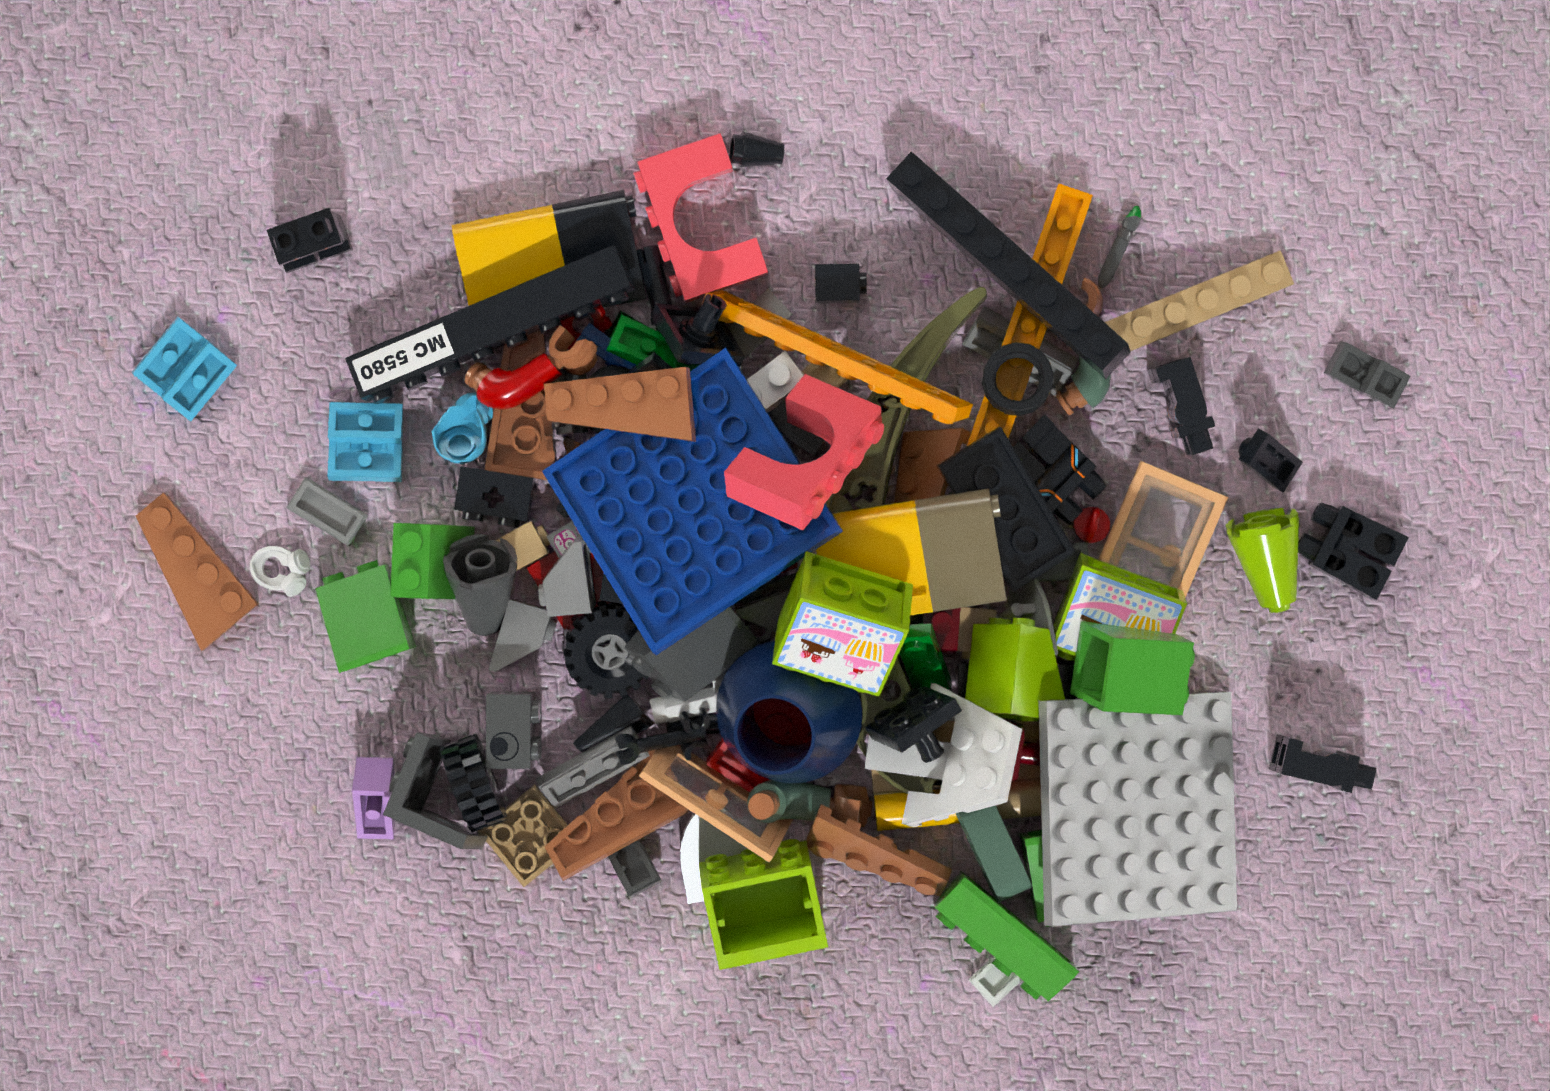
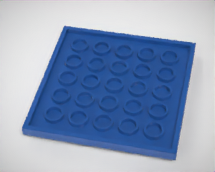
M726 348L690 371L696 442L604 429L542 471L647 645L655 655H658L801 560L806 551L813 552L843 532L826 503L819 517L812 519L804 530H800L727 497L724 471L744 447L784 464L797 465L800 462Z

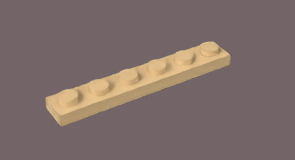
M1280 250L1113 318L1105 323L1128 343L1130 351H1133L1293 285L1294 282Z

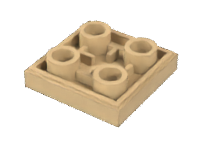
M536 784L506 807L507 820L478 830V832L488 836L486 842L523 887L553 864L545 846L568 826Z

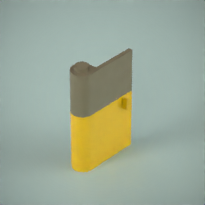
M989 488L832 513L843 532L816 549L817 555L913 584L910 616L1007 600L994 518L1001 517L998 494L990 496Z

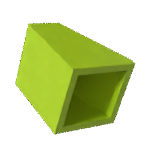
M989 618V624H973L965 699L1001 718L1039 722L1038 701L1065 700L1050 630L1034 627L1035 620L1026 618H1013L1012 624L1011 620L1003 618Z

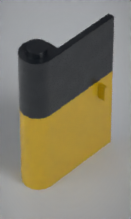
M624 190L452 225V233L468 305L475 304L612 245L621 249L637 289L628 293L630 298L619 304L646 299L630 218L637 217L633 195L625 196ZM608 302L601 304L603 308L609 307Z

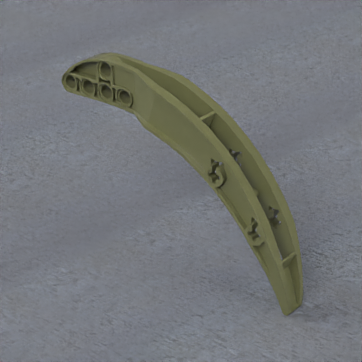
M978 287L944 310L904 348L890 366L925 382L945 348L964 323L987 299L986 289ZM872 391L867 401L881 406L878 400L882 398L884 401L891 397L892 394L883 395ZM895 398L884 402L889 410L883 413L881 408L882 423L884 424L883 435L877 444H872L866 451L859 467L852 469L846 476L839 492L832 494L826 501V505L831 513L853 510L851 503L844 495L849 493L850 497L856 499L863 494L862 487L864 485L869 486L871 489L876 488L877 491L872 494L874 498L872 502L869 503L865 499L855 502L854 504L859 509L886 505L889 479L897 448L912 408L902 405ZM899 655L887 679L894 680L900 685L901 694L897 700L887 701L881 694L878 697L860 692L863 705V721L857 744L865 757L867 754L866 736L868 734L865 727L874 721L877 713L886 708L895 707L904 700L905 694L912 690L901 665ZM877 771L890 784L908 794V791L935 794L933 784L937 779Z

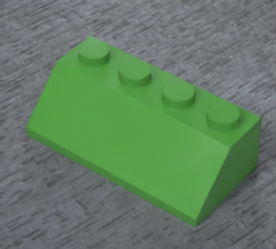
M960 871L934 903V907L939 911L935 916L951 930L957 925L967 934L963 939L979 953L986 949L995 957L992 964L1008 977L1013 972L1024 982L1020 987L1035 1000L1040 996L1044 997L1047 1001L1051 1000L1079 973L1073 962L1004 905L998 903L992 895L962 871Z

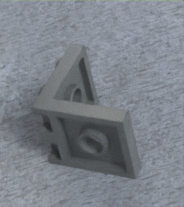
M417 732L415 737H411L405 746L403 757L406 759L401 772H396L391 780L389 791L392 793L383 815L457 848L482 850L487 840V835L478 831L472 833L468 827L424 808L443 761L440 746L450 743L451 740L436 734Z

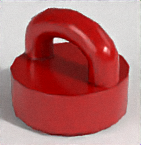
M1098 507L1083 508V512L1073 522L1076 536L1088 543L1101 541L1110 530L1108 515Z

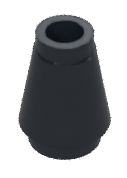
M742 131L741 135H732L729 159L731 163L738 164L739 168L774 164L782 165L784 143Z

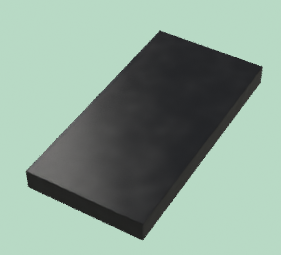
M1001 427L995 428L936 465L953 494L988 488L990 496L998 494L1001 517L994 518L1003 577L1013 592L1076 553Z

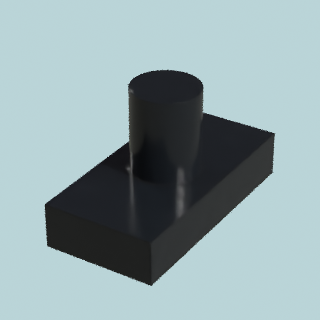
M1259 428L1252 438L1249 437L1242 441L1238 451L1241 462L1273 488L1283 493L1303 463L1269 433Z

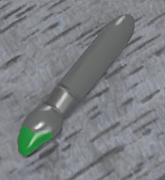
M1138 205L1134 206L1122 221V228L1118 232L1098 276V286L1100 288H1105L1113 279L1129 245L1133 231L1140 225L1141 209Z

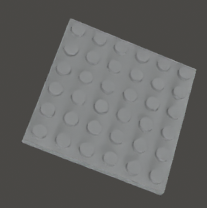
M1231 692L1189 693L1188 700L1184 705L1183 715L1104 712L1083 701V699L1038 701L1044 925L1054 927L1237 911Z

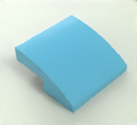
M178 316L135 367L132 374L191 422L236 368L237 364Z
M330 402L328 421V480L402 482L403 404Z

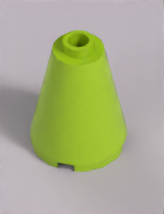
M1284 508L1263 509L1244 514V522L1235 525L1234 519L1228 521L1225 525L1227 536L1260 606L1268 608L1271 613L1290 609V604L1295 602L1297 598L1299 517L1296 509H1291L1290 515H1285Z

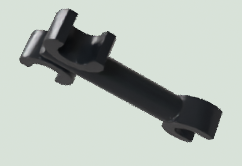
M704 707L699 708L700 715L694 721H690L686 711L681 712L679 717L684 728L681 730L635 739L631 734H619L615 737L619 749L627 748L616 752L619 763L624 765L630 764L638 758L640 753L681 745V750L687 761L691 760V752L696 747H701L705 757L709 756L711 747L706 739V729L710 725V718Z

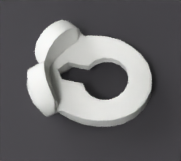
M268 546L258 550L252 556L250 572L253 579L262 587L270 590L284 591L287 596L293 597L303 591L306 586V579L303 575L310 570V560L305 551L298 549L292 552L283 547ZM276 557L281 565L289 567L291 573L287 576L279 574L277 577L270 578L265 574L264 564L269 558Z

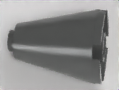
M487 534L470 535L455 541L450 546V552L447 556L444 555L443 558L445 575L466 625L472 633L481 636L492 635L501 629L518 565L515 548L502 538H500V542L489 540V535Z

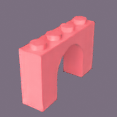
M721 133L637 161L640 171L633 174L640 194L648 192L652 205L645 207L652 228L660 227L664 240L658 241L657 244L664 263L672 262L675 275L669 276L676 297L683 295L685 303L704 297L705 293L725 290L768 275L757 238L717 251H703L687 244L680 237L674 225L676 204L687 189L698 183L733 172Z
M804 374L785 397L787 423L823 438L831 445L830 449L823 456L812 462L792 465L775 461L744 447L724 471L727 497L800 530H804L812 519L819 517L826 501L832 494L839 492L846 476L852 469L859 467L866 451L872 444L879 442L884 432L881 406L807 374Z

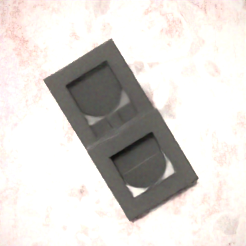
M1344 341L1339 342L1324 371V374L1391 408H1395L1411 377L1387 362L1376 359Z

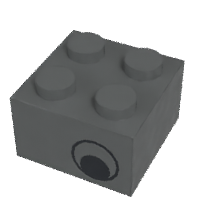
M490 692L486 694V769H531L535 765V760L541 758L542 738L541 736H535V723H539L542 720V700H535V692Z

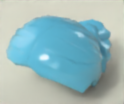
M467 393L461 396L456 401L455 406L449 407L432 429L433 445L437 453L452 463L465 464L472 462L485 449L487 442L486 424L493 418V409L481 404L476 397L477 393Z

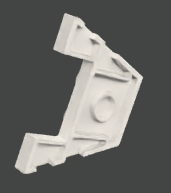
M931 683L930 689L955 698L962 711L948 720L955 721L940 793L908 791L902 824L909 827L922 826V822L944 820L949 818L951 814L962 811L969 813L1006 803L1022 729L950 690Z

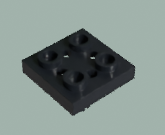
M707 294L700 308L655 304L650 315L678 362L688 365L702 364L726 348L740 368L745 355L725 322L719 321L727 307L726 302L722 298L714 294L711 298V295Z
M925 686L917 687L907 692L904 700L895 707L886 708L877 713L874 721L865 728L872 740L901 753L915 744L922 761L928 763L936 760L944 753V749L939 744L933 731L962 710L955 698Z

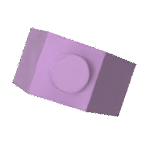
M356 757L352 795L356 832L359 839H394L395 820L383 815L392 793L389 791V786L395 775L393 758Z

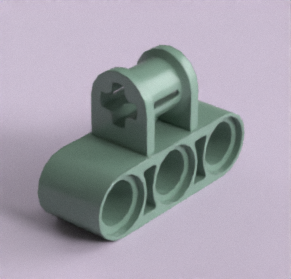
M996 805L969 813L963 811L956 813L988 886L998 903L1032 888L1026 870Z

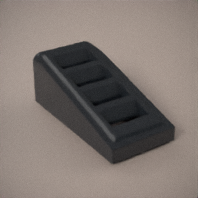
M626 695L580 735L573 744L579 751L584 752L630 726L636 734H639L651 727L654 721L629 695Z

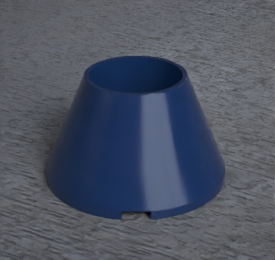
M775 640L758 644L735 660L723 677L718 690L716 717L726 746L734 757L750 771L776 782L803 783L829 774L846 760L859 738L863 721V705L860 692L849 687L825 682L813 676L789 671L783 667L773 665ZM776 698L794 704L806 716L811 727L812 740L801 745L788 746L769 739L757 725L754 716V703L763 699Z

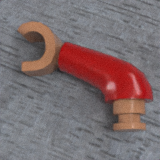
M559 325L549 340L550 355L544 352L513 371H505L501 368L492 370L487 368L485 364L476 362L468 369L465 375V383L469 387L474 388L477 392L476 397L481 404L492 409H510L524 403L544 390V384L552 383L562 375L560 371L562 368L572 375H582L589 372L598 360L596 356L597 346L593 341L583 339L576 341L575 345L567 351L575 338L564 327Z

